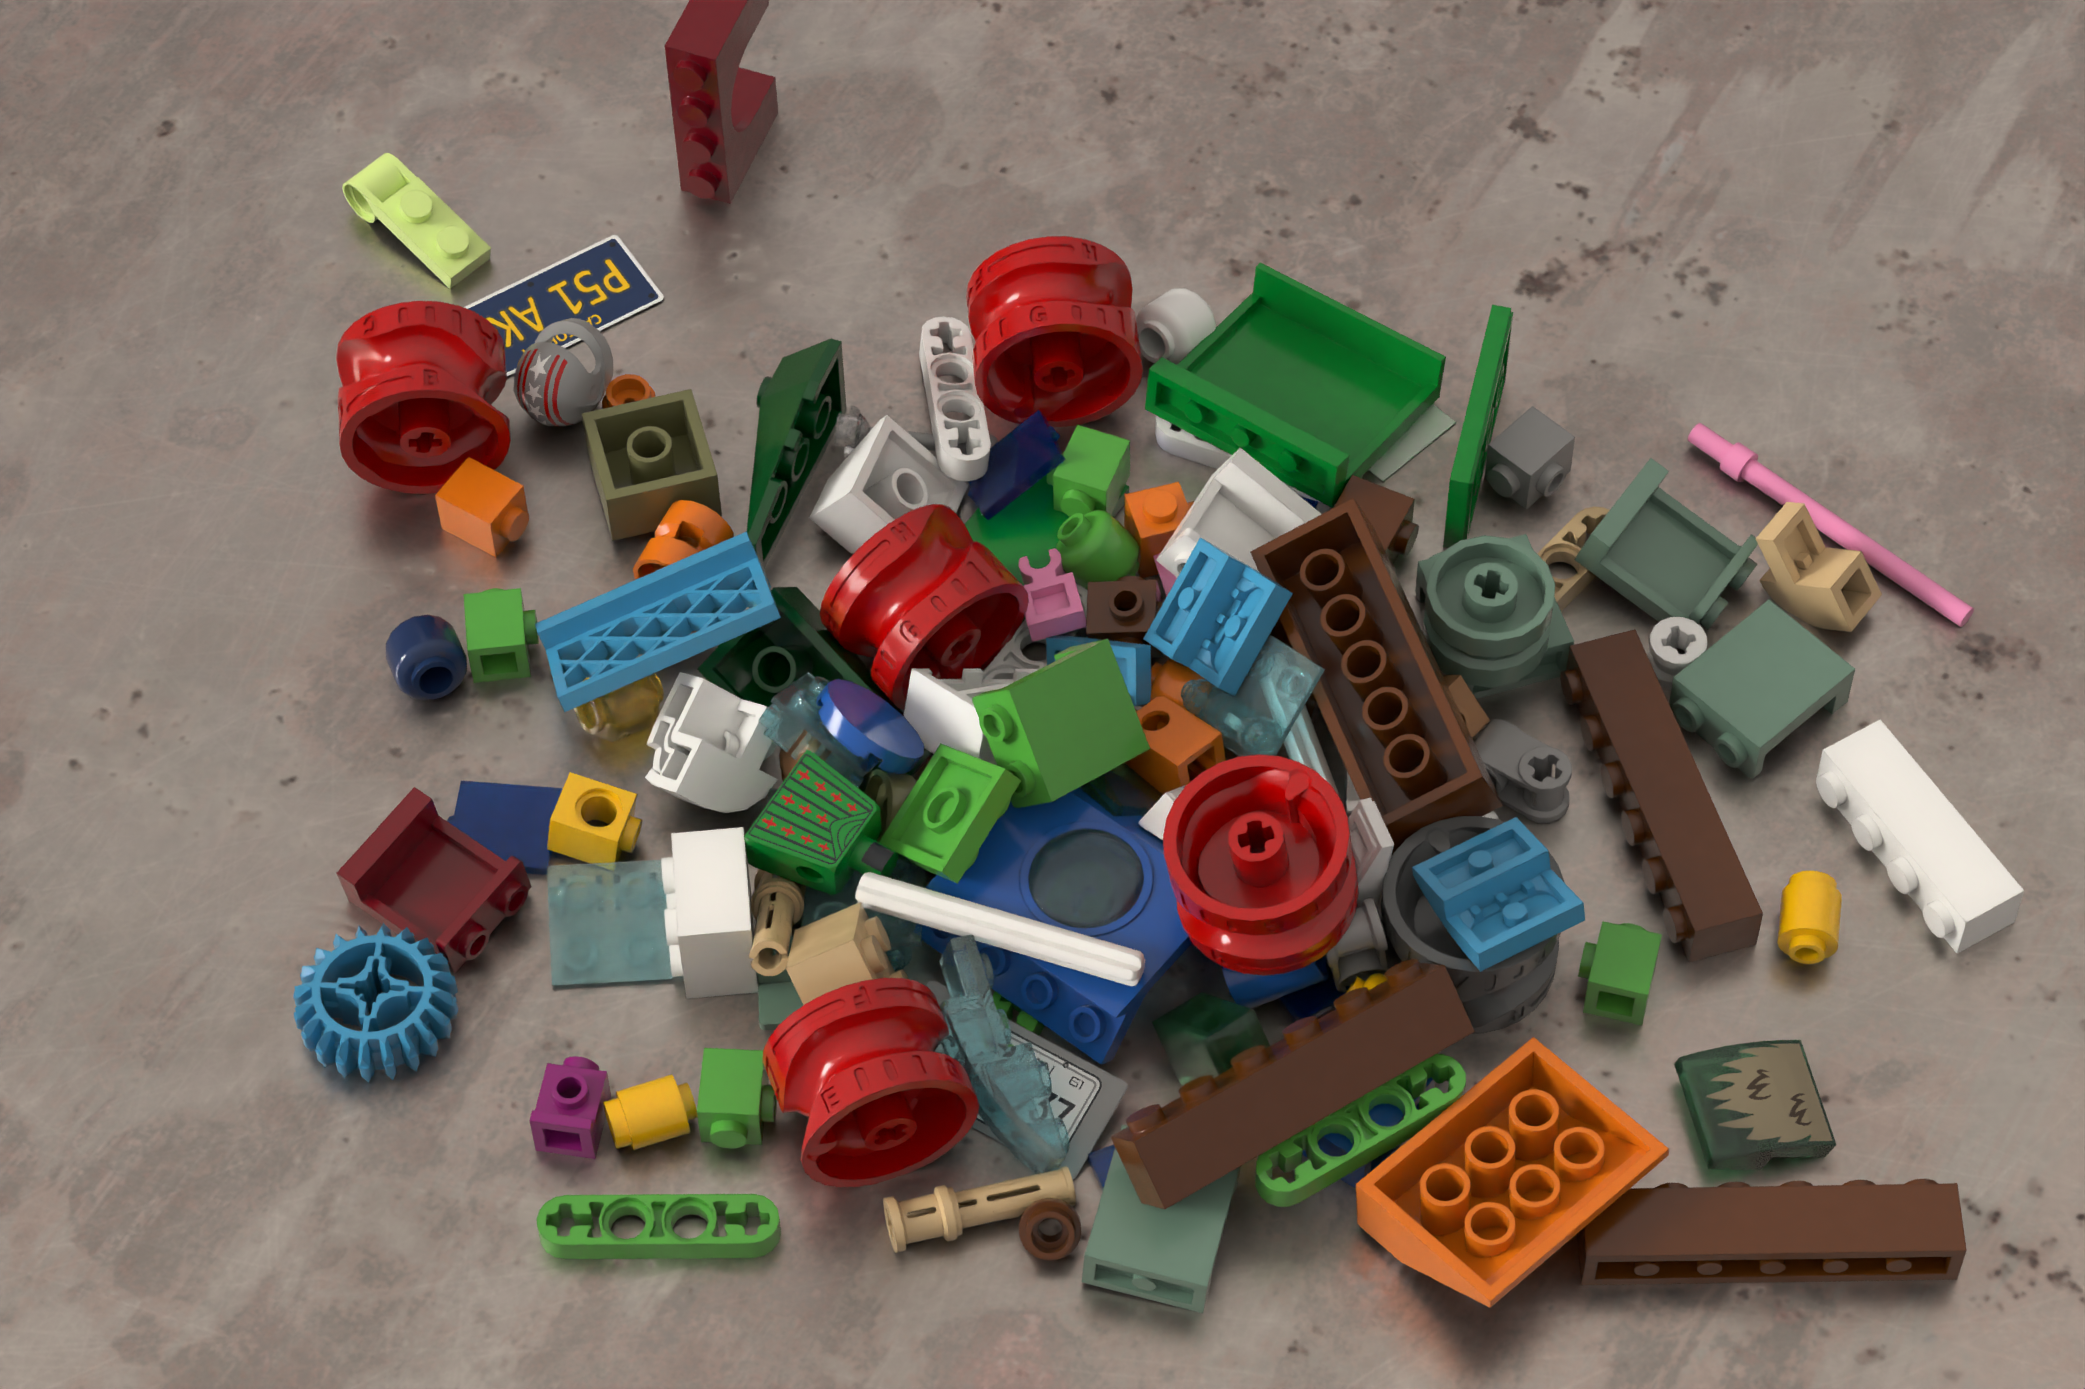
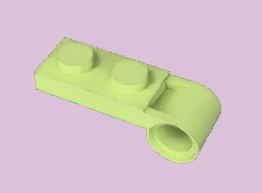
M384 153L343 184L342 189L346 200L363 220L373 223L379 219L449 289L490 259L491 247L394 155Z

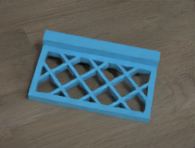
M746 531L536 623L535 626L546 650L557 697L564 712L775 621L781 618L771 592L768 577Z

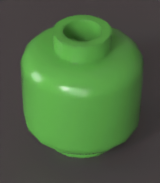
M1103 510L1090 511L1084 515L1076 513L1070 516L1059 528L1057 533L1059 541L1056 549L1061 554L1062 567L1065 573L1073 572L1077 585L1088 590V582L1116 581L1124 576L1136 575L1139 568V545L1135 537L1110 513Z

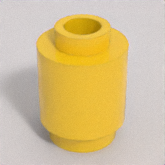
M1801 871L1793 874L1789 878L1788 885L1782 890L1777 944L1781 951L1789 955L1796 962L1803 964L1819 963L1835 954L1838 950L1842 895L1837 889V883L1833 877L1819 871Z
M672 1074L616 1091V1098L603 1102L606 1120L616 1149L631 1145L633 1150H637L690 1133L688 1120L697 1118L696 1105L688 1083L677 1085Z

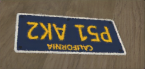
M612 235L464 308L486 318L500 333L504 341L508 377L515 373L522 354L530 345L535 343L538 335L548 325L569 318H577L589 322L601 331L662 301L664 296L617 235ZM559 334L554 336L551 343L567 348L581 341V339L570 334Z

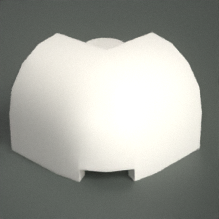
M680 672L656 719L646 744L655 749L653 767L645 778L659 789L681 800L722 813L746 810L765 798L770 788L778 780L759 769L763 761L777 747L780 738L779 728L785 716L767 706L743 700L703 678Z

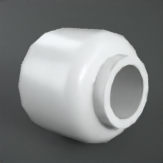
M1186 288L1169 290L1141 308L1136 317L1140 352L1147 360L1153 363L1163 357L1178 364L1216 329L1215 318L1210 306L1197 293Z

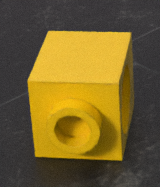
M569 772L550 818L547 850L614 871L622 850L632 853L641 831L643 820L634 817L637 794ZM591 820H600L607 823L608 825L604 827H594L586 822Z

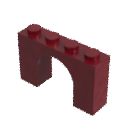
M689 0L664 46L681 191L692 193L699 198H710L731 204L778 114L776 78L739 67L744 51L769 6V0Z

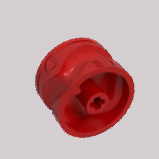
M1069 236L1033 238L1012 244L995 252L973 272L968 283L966 299L970 329L976 341L972 355L974 380L977 395L982 403H984V406L992 413L1009 422L1027 427L1055 428L1077 426L1096 421L1111 414L1123 406L1135 394L1141 383L1143 368L1136 315L1131 308L1132 280L1125 262L1114 251L1099 243Z
M411 301L385 306L372 311L355 321L344 332L338 343L336 354L338 373L343 387H339L338 392L339 446L342 458L355 474L367 482L387 490L410 494L437 493L468 457L493 470H496L502 464L509 452L511 442L510 420L491 404L498 398L505 387L507 380L504 341L500 333L486 318L472 310L454 304L438 301Z
M931 504L912 510L890 522L858 548L829 585L821 603L820 619L824 627L844 649L854 654L874 658L871 669L872 680L898 709L905 710L912 668H929L932 671V676L937 679H962L963 668L981 669L983 671L994 660L1006 643L1013 638L1023 621L1024 614H1026L1029 598L1024 586L983 544L973 541L965 524L950 507L943 504Z
M1261 754L1240 756L1220 762L1200 773L1185 786L1174 801L1166 818L1163 834L1164 857L1168 874L1170 875L1171 886L1177 900V911L1183 929L1192 943L1207 958L1224 968L1243 974L1265 976L1284 974L1306 967L1322 958L1337 945L1348 930L1356 912L1359 895L1355 858L1352 852L1348 817L1342 800L1331 784L1319 773L1300 762L1281 756Z
M879 978L845 985L813 999L794 1011L778 1025L768 1038L763 1050L762 1061L782 1113L797 1112L809 1117L800 1160L805 1173L812 1180L833 1187H861L878 1184L914 1172L935 1161L959 1143L972 1128L978 1116V1099L968 1074L960 1062L946 1054L933 1052L937 1043L945 1040L950 1033L936 996L927 986L905 978Z

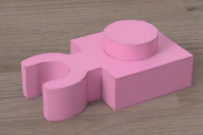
M1056 548L1049 550L1051 561L1044 568L1035 569L1030 567L1027 556L1019 559L1020 573L1029 598L1027 611L1024 615L1032 642L1086 627V618L1073 572L1065 573L1062 567L1061 554Z

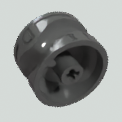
M1458 816L1439 820L1419 829L1400 845L1389 862L1388 870L1384 877L1381 898V924L1388 950L1385 951L1387 969L1410 959H1418L1420 963L1445 965L1475 1032L1472 1034L1487 1033L1506 1028L1521 1021L1533 1012L1546 997L1554 980L1561 933L1481 972L1444 927L1424 896L1412 871L1413 866L1504 823V821L1481 816ZM1549 852L1550 867L1564 882L1559 865Z

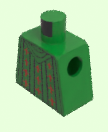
M809 750L805 751L744 836L748 864L830 895L840 893L855 871L862 875L872 872L889 877L896 866L899 854L877 841L882 831L880 807L877 803Z

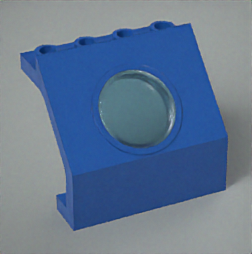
M1104 774L1053 802L1015 808L1010 801L1008 809L997 819L979 848L977 859L965 871L958 884L936 875L926 888L1141 951L1144 954L1145 968L1136 986L1124 985L921 924L917 925L913 933L1101 1065L1114 1059L1149 990L1192 944V941L1183 929L1177 911V900L1171 886L1170 875L1168 874L1164 857L1163 840L1138 824L1152 806Z

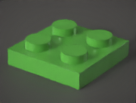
M940 743L879 842L898 852L899 859L958 884L965 871L977 859L979 848L997 819L1008 809L1011 797L1021 780L1005 768Z

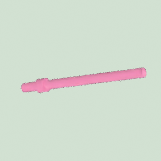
M1698 423L1691 430L1687 439L1688 442L1721 463L1720 470L1737 482L1746 480L1782 506L1786 502L1805 503L1817 530L1847 550L1862 551L1867 564L1958 626L1963 627L1968 622L1974 612L1973 607L1757 461L1758 454L1740 442L1734 445L1702 423Z

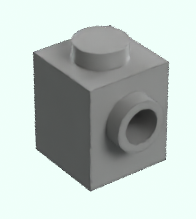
M1532 406L1488 444L1484 479L1490 483L1498 494L1503 497H1510L1527 510L1541 496L1549 497L1554 494L1564 482L1566 474L1571 471L1575 436Z

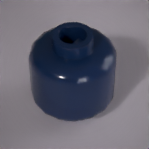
M427 614L405 620L390 633L386 642V660L400 690L413 699L424 701L439 699L453 692L462 683L466 675L467 656L453 626L441 617Z

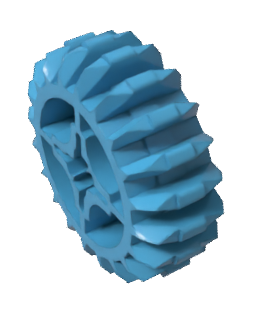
M384 923L377 935L368 936L367 932L360 925L355 934L356 939L346 941L335 934L333 941L334 950L330 952L316 948L314 955L316 965L302 966L300 974L302 984L295 986L293 998L296 1012H294V1019L297 1028L301 1029V1036L305 1047L309 1049V1052L316 1051L317 1059L323 1064L324 1068L336 1063L338 1072L344 1078L356 1068H359L361 1077L368 1083L375 1070L384 1069L387 1076L394 1080L397 1072L396 1066L404 1063L417 1072L418 1065L420 1064L418 1055L422 1053L436 1057L439 1049L437 1039H450L452 1031L450 1020L457 1018L458 1004L456 993L458 989L455 977L451 976L447 959L442 953L435 954L434 946L429 942L428 938L415 942L414 934L407 927L396 937H392L391 930ZM390 974L407 978L418 986H410L409 981L394 979ZM332 1018L343 1019L344 1024L356 1025L362 1031L346 1028Z

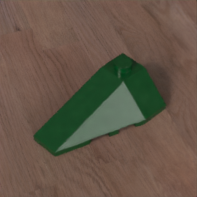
M831 338L783 357L773 377L766 376L760 385L756 401L757 407L760 410L747 533L763 569H765L847 411L842 341Z
M774 587L771 592L781 618L720 644L697 668L709 682L743 700L767 706L784 715L785 718L779 731L783 733L782 736L788 739L817 718H820L818 711L822 706L816 704L817 697L825 686L835 679L851 681L870 690L887 701L904 716L901 709H898L872 680L870 670L859 656L844 649L821 623L820 611L798 587ZM924 748V755L914 768L906 774L913 776L929 760L933 753ZM870 753L866 758L864 774L875 769H881L878 766L883 760Z

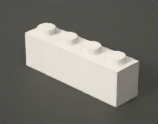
M1881 719L1823 749L1816 778L1817 788L1822 799L1828 806L1832 808L1837 807L1851 824L1853 834L1858 843L1865 850H1872L1887 868L1888 876L1894 887L1899 892L1908 894L1920 908L1928 928L1934 935L1939 938L1944 937L1958 954L2015 922L2024 894L2023 888Z

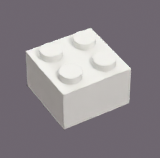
M744 827L671 833L673 857L661 858L664 894H666L667 909H664L667 946H669L671 973L672 977L683 976L687 999L758 993L757 972L751 967L753 958L749 959L754 939V923L751 912V886L744 840Z

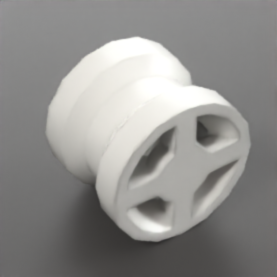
M1670 617L1661 620L1653 627L1649 638L1647 656L1661 687L1671 690L1673 677L1707 650V635L1703 628L1693 620L1684 617ZM1675 648L1683 649L1685 654L1678 653Z

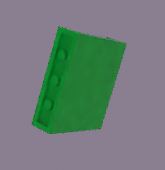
M1260 262L1255 269L1253 292L1210 335L1202 340L1178 364L1161 357L1149 368L1145 410L1230 455H1233L1239 448L1243 449L1285 484L1332 508L1337 503L1351 476L1354 475L1361 478L1440 397L1446 356Z

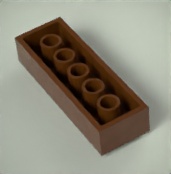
M1352 498L1252 550L1250 553L1258 571L1293 593L1279 617L1359 799L1371 798L1372 801H1375L1394 842L1392 856L1408 837L1425 826L1439 820L1458 816L1482 817L1502 807L1503 804L1376 530L1356 500Z

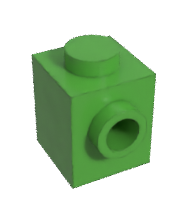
M1077 425L1064 453L1056 452L1048 469L1047 484L1053 486L1054 510L1064 512L1068 516L1076 513L1084 515L1095 510H1103L1112 515L1130 476V440Z
M493 588L479 593L463 594L467 652L473 683L531 677L529 645L539 644V635L535 626L537 616L536 610L525 611L521 588L507 590Z
M1602 921L1597 944L1585 942L1578 977L1588 979L1583 1013L1642 1026L1662 934L1647 931L1643 927L1631 923L1618 925Z
M704 1048L697 1105L701 1142L713 1143L723 1148H739L745 1144L762 1145L764 1122H775L777 1111V1098L772 1085H768L769 1079L762 1061L763 1050Z

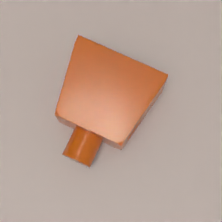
M1165 696L1156 697L1141 709L1136 710L1150 749L1123 763L1124 775L1129 784L1153 806L1166 792L1189 784L1203 771L1226 761L1222 733Z

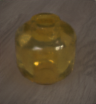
M653 673L574 708L575 714L582 728L587 733L595 734L598 738L607 742H615L654 726L660 713V703L664 698L663 687L658 676Z

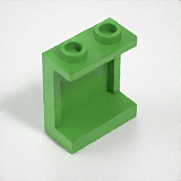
M1108 639L1069 647L1055 654L1056 661L1006 687L983 692L973 697L972 701L979 717L981 730L987 738L997 766L1005 768L1021 780L1011 797V803L1015 808L1053 802L1150 749Z

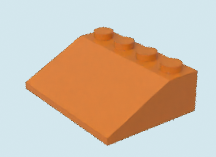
M1532 1037L1356 1183L1357 1224L1401 1263L1491 1308L1669 1156V1148L1536 1038Z

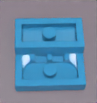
M1199 538L1143 639L1172 660L1189 667L1217 688L1235 696L1293 593L1224 550Z
M1517 817L1412 867L1413 876L1432 909L1458 946L1480 972L1585 921L1584 903L1551 869L1549 850Z

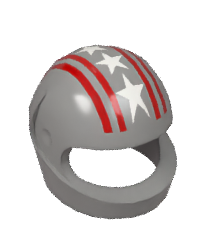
M577 318L554 322L543 329L535 343L530 345L522 354L516 367L513 391L521 408L532 419L543 425L565 427L580 423L582 421V413L591 412L597 408L613 377V357L605 337L589 322ZM570 334L585 342L595 357V369L588 373L578 358L569 350L551 343L554 336Z

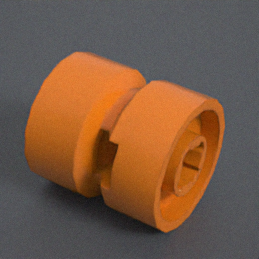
M687 500L673 502L657 527L655 537L649 540L633 567L634 577L639 579L734 537V533L728 522L707 506Z

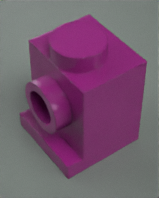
M578 1056L566 1058L563 1065L547 1063L536 1108L532 1110L529 1120L536 1151L596 1159L606 1119L603 1102L611 1099L607 1071H600L599 1066L595 1062Z

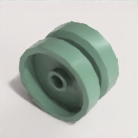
M1486 535L1460 540L1440 553L1428 573L1422 632L1440 670L1444 674L1461 675L1467 685L1492 688L1515 683L1536 670L1547 653L1554 604L1555 582L1548 564L1530 547L1510 538Z

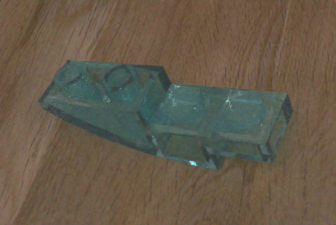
M974 935L950 939L939 960L951 998L944 1000L940 1007L950 1033L945 1040L940 1042L946 1055L959 1061L965 1068L978 1099V1114L1012 1154L1035 1174L1058 1170L1065 1160L1066 1154L1069 1152V1138L1063 1120L1060 1117L1054 1118L1048 1097L1051 1095L1052 1085L1048 1068L1043 1060H1036L1031 1042L1011 1047L1007 1046L1011 1043L1009 1021L1003 1009L996 1010L990 990L994 986L992 965L986 953L979 954Z

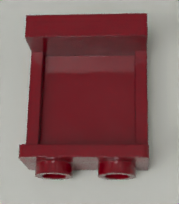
M415 787L336 873L350 902L380 923H384L396 934H399L407 927L414 934L415 942L428 938L429 942L434 946L435 954H443L448 961L450 971L454 974L467 960H473L482 953L492 931L506 916L510 917L520 910L532 887L521 860L513 855L507 861L503 860L438 815L432 798Z

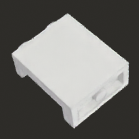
M1239 448L1211 475L1156 561L1178 578L1199 538H1202L1258 571L1250 553L1252 550L1316 518L1321 513L1243 449Z

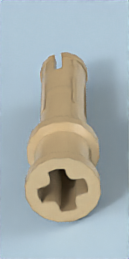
M758 869L754 878L755 890L751 896V912L757 921L749 959L753 958L751 967L758 974L775 976L786 969L790 939L792 937V926L800 920L804 912V895L807 891V886L780 876L773 878L774 874ZM773 949L777 950L775 955H772Z
M1064 1166L1058 1170L1005 1180L954 1192L952 1187H946L945 1185L937 1186L934 1189V1194L903 1201H897L894 1196L883 1199L890 1241L895 1253L905 1251L907 1244L942 1236L947 1242L957 1239V1236L963 1234L964 1228L1022 1216L1029 1205L1040 1199L1056 1198L1067 1202L1071 1206H1075L1076 1195L1069 1168Z

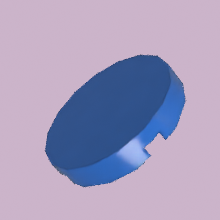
M835 679L829 682L817 697L816 704L822 706L818 711L822 723L836 740L857 757L861 756L866 760L871 753L883 760L878 766L881 770L888 773L905 774L911 771L924 755V744L917 731L894 707L870 690L851 681Z

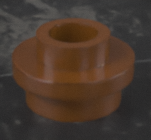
M1056 1198L1037 1200L1029 1205L1021 1216L1019 1223L1020 1240L1025 1249L1039 1259H1062L1072 1253L1080 1241V1217L1076 1210L1063 1200ZM1046 1219H1054L1061 1224L1062 1229L1058 1234L1048 1236L1043 1234L1038 1226Z

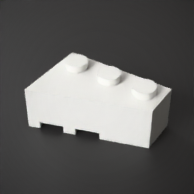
M912 668L904 717L917 731L924 744V748L934 754L941 743L997 765L987 738L981 730L979 717L972 699L983 692L1006 687L1039 669H1014L1013 679H983L984 672L981 669L963 668L962 679H937L932 676V671L929 668Z

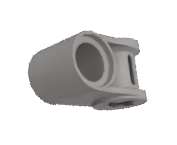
M1501 719L1490 721L1474 740V744L1502 804L1537 823H1550L1559 820L1566 814L1570 802L1569 791L1566 786L1572 776V765L1568 756L1559 749L1550 747L1525 734L1510 722ZM1553 764L1556 766L1555 777L1552 776ZM1534 792L1536 793V805H1533Z
M1372 897L1363 900L1362 907L1356 908L1346 933L1337 945L1324 955L1330 967L1336 989L1342 993L1347 992L1357 976L1366 981L1372 974H1385L1388 970L1385 951L1388 950L1387 942Z

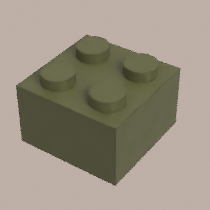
M692 389L582 413L587 454L612 541L656 531L671 504L679 500L697 502L722 516L718 475Z

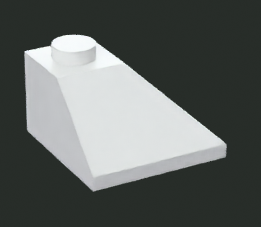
M886 415L877 422L829 477L809 518L847 551L854 554L859 547L887 524L919 507L943 504L950 507L956 513L968 488V484L964 481L949 478L941 472L937 458Z

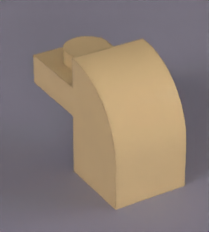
M1786 502L1756 537V541L1770 567L1759 580L1763 588L1782 609L1814 627L1852 632L1882 596L1862 551L1825 547L1805 503Z

